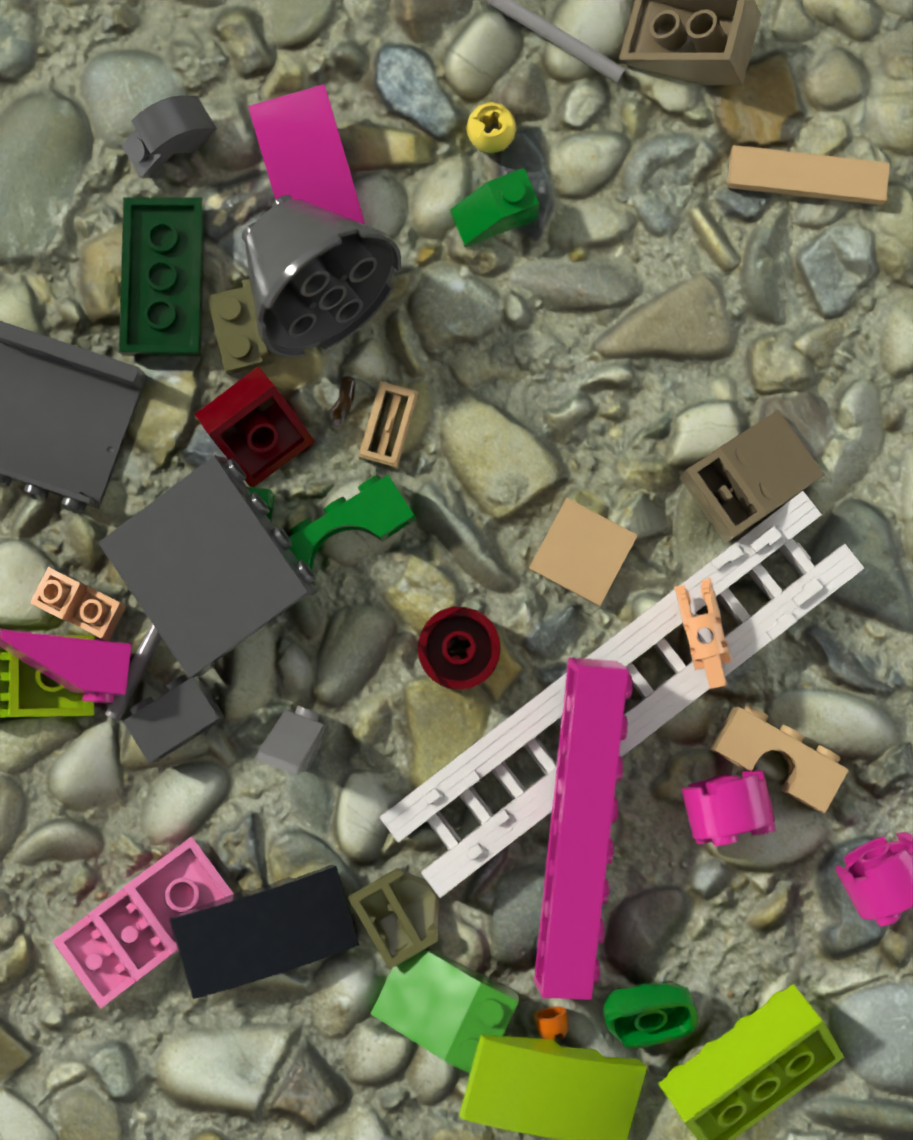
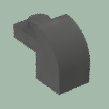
M173 96L150 105L133 118L131 122L136 129L122 144V148L140 178H152L172 154L195 153L217 128L198 96Z

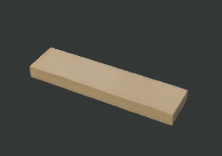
M733 145L730 150L727 188L883 205L887 200L890 163Z

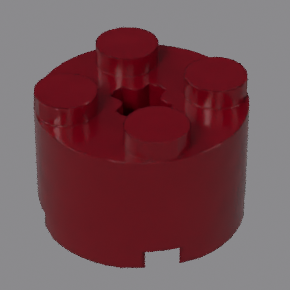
M454 606L435 613L424 625L418 640V658L425 673L440 686L452 690H467L485 682L494 672L500 657V638L495 626L484 614L467 607ZM458 638L461 643L466 641L470 643L471 647L466 650L467 658L461 660L457 655L452 657L448 655V651L453 648L451 643L453 639Z

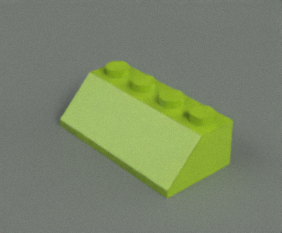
M792 984L787 989L774 993L768 1002L753 1014L739 1019L734 1028L719 1039L705 1044L700 1053L688 1062L674 1067L667 1077L658 1084L697 1140H734L845 1057L823 1020L796 986Z

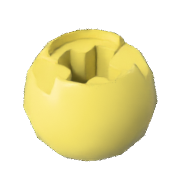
M494 102L479 105L469 116L466 126L467 136L471 143L479 151L489 154L504 151L514 140L517 130L516 121L511 111L503 104ZM492 123L498 124V129H493L491 133L485 132V127H490Z

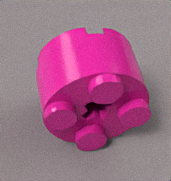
M763 770L743 771V778L740 779L739 776L721 775L688 784V787L681 788L692 836L696 839V844L713 842V846H722L737 842V834L750 832L752 836L776 830L774 824L775 817Z
M907 832L895 833L899 839L898 841L887 843L884 836L871 840L854 849L843 858L846 863L844 868L839 865L835 868L858 915L862 919H875L878 926H887L901 918L900 912L913 906V835Z

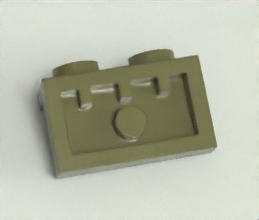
M250 279L242 280L243 287L207 296L227 375L257 368L258 366L273 364L271 352L263 343L258 333Z

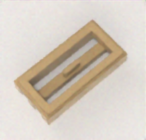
M380 381L359 452V459L373 461L376 464H384L390 466V468L398 469L419 391ZM387 392L393 393L377 453L371 452V445ZM402 396H404L408 400L392 456H385Z

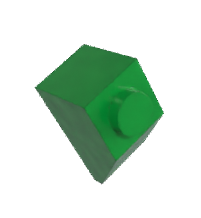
M525 168L486 182L450 209V213L465 248L537 220L539 202Z

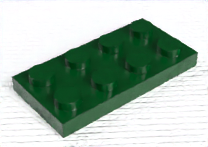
M123 197L119 353L122 356H201L205 202L202 197Z

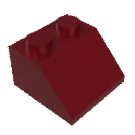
M259 366L194 414L227 459H233L239 464L246 475L245 481L250 487L257 486L315 442L275 385Z

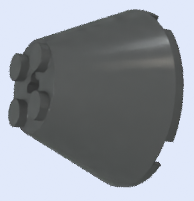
M283 195L276 199L271 209L263 214L256 223L247 226L242 233V239L246 243L245 248L258 333L266 347L272 353L282 357H305L306 353L304 350L319 345L326 350L340 343L361 328L385 303L394 288L390 283L394 270L399 271L401 269L400 250L389 235L307 201L294 200L290 195Z

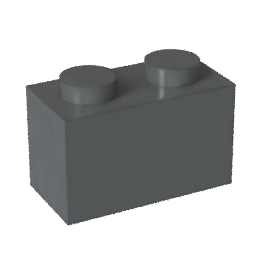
M186 674L182 675L165 686L168 692L155 701L152 697H148L130 709L133 715L123 722L148 763L160 761L225 719V716L200 677L188 679Z

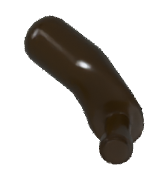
M351 376L341 378L339 397L329 411L330 419L335 427L342 424L355 397L356 380Z

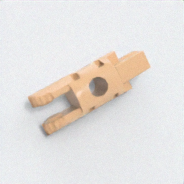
M710 578L701 580L702 585L700 587L702 597L706 601L707 614L693 617L690 607L691 599L685 585L674 588L683 625L689 640L694 669L705 668L709 688L715 689L727 686L722 664L732 662L723 633L720 611L712 579ZM702 628L712 630L714 634L712 642H701L698 638L699 630Z

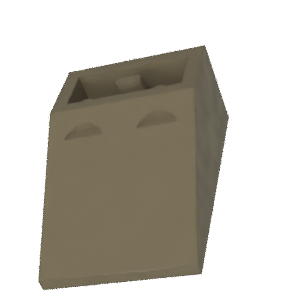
M777 410L695 463L679 478L721 538L727 543L825 474L780 411Z

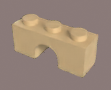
M747 704L744 709L732 707L709 750L747 771L753 770L758 759L764 753L771 750L779 752L785 758L788 765V775L780 791L815 811L826 813L849 771L838 764L841 757L820 745L816 751L802 743L805 736L788 726L782 725L779 730L766 723L769 716Z

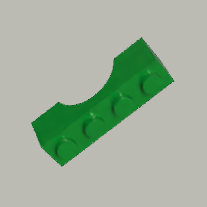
M375 475L363 482L358 487L360 493L349 500H346L345 497H340L324 508L326 514L312 522L308 518L295 525L290 530L292 536L289 538L293 546L289 549L297 561L303 560L313 571L317 552L332 536L344 531L357 530L369 533L383 542L416 521L415 516L389 475L382 479Z

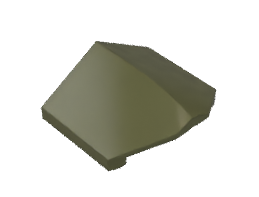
M396 868L348 896L349 901L389 970L438 941L439 900L427 880Z

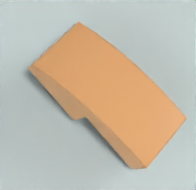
M50 567L46 570L30 601L31 604L107 641L110 640L127 607L126 604Z

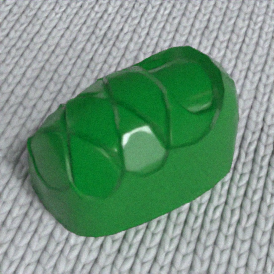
M645 983L628 989H616L611 991L605 998L603 1015L606 1026L625 1048H641L669 1042L689 1035L697 1027V1012L688 987L677 983Z

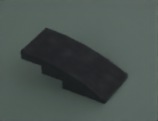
M335 865L326 866L297 878L288 877L252 891L246 889L169 918L193 999L275 976L359 945L339 872Z

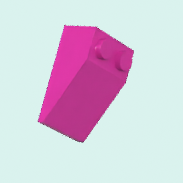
M0 630L1 648L71 692L83 693L82 701L113 703L114 696L126 695L131 644Z

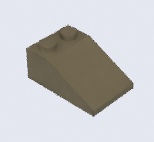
M635 0L619 61L624 65L703 85L743 86L761 13L755 0Z

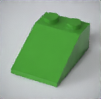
M427 947L391 969L371 1011V1015L440 1059L471 1073L480 1036H503L518 1005L519 998L518 992Z

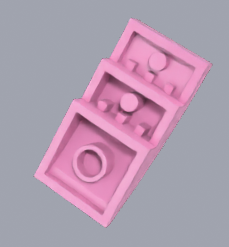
M190 837L89 912L87 916L52 940V942L101 1009L178 950L169 922L170 917L234 893L193 837Z

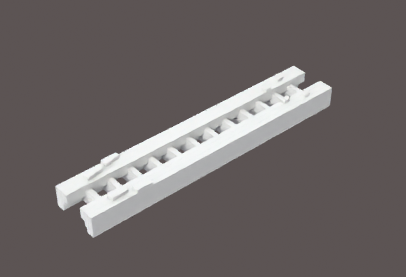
M803 491L786 502L679 585H685L689 592L693 617L699 616L696 612L706 605V601L701 593V580L711 578L716 598L738 624L737 627L725 635L732 662L722 664L725 676L864 569L863 565L846 544L837 548L814 566L810 561L811 557L801 544L796 543L792 539L822 515ZM777 549L783 553L801 576L783 591L760 563ZM746 573L750 575L769 600L768 603L751 616L728 588ZM675 589L585 658L620 662L628 668V673L632 676V685L643 698V700L623 714L627 717L628 730L626 739L624 741L620 740L619 756L621 757L710 689L705 668L695 670L693 661L685 665L664 638L683 623ZM702 628L698 632V638L701 642H712L714 635L709 628ZM652 646L675 674L655 690L650 687L632 663V661ZM567 672L379 817L397 842H400L427 821L446 846L448 851L421 871V874L439 898L552 812L557 762L537 738V735L554 722L561 728ZM523 746L545 774L527 790L504 761ZM490 771H492L513 799L496 814L492 813L472 786ZM458 796L481 824L463 839L459 837L440 811Z

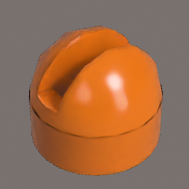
M561 1006L547 1007L534 1014L536 1029L540 1037L554 1041L555 1035L559 1039L565 1038L569 1031L566 1008Z

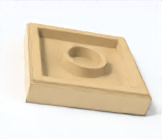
M566 498L528 569L600 607L638 535Z

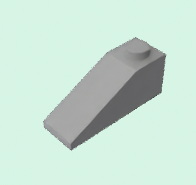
M297 706L295 712L285 710L262 744L255 760L295 775L309 771L327 724L318 721L320 713L305 707Z

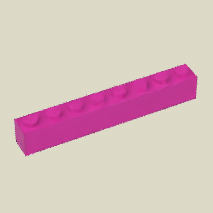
M568 657L534 983L542 998L592 1000L593 984H598L600 979L599 960L596 959L597 946L603 943L605 935L604 921L601 919L602 904H607L609 898V883L605 878L606 866L611 864L614 855V845L612 838H610L611 823H615L618 818V800L614 797L616 782L621 781L623 774V761L621 756H619L620 740L624 741L626 739L628 730L627 717L623 715L625 699H629L632 693V676L628 673V668L614 660Z

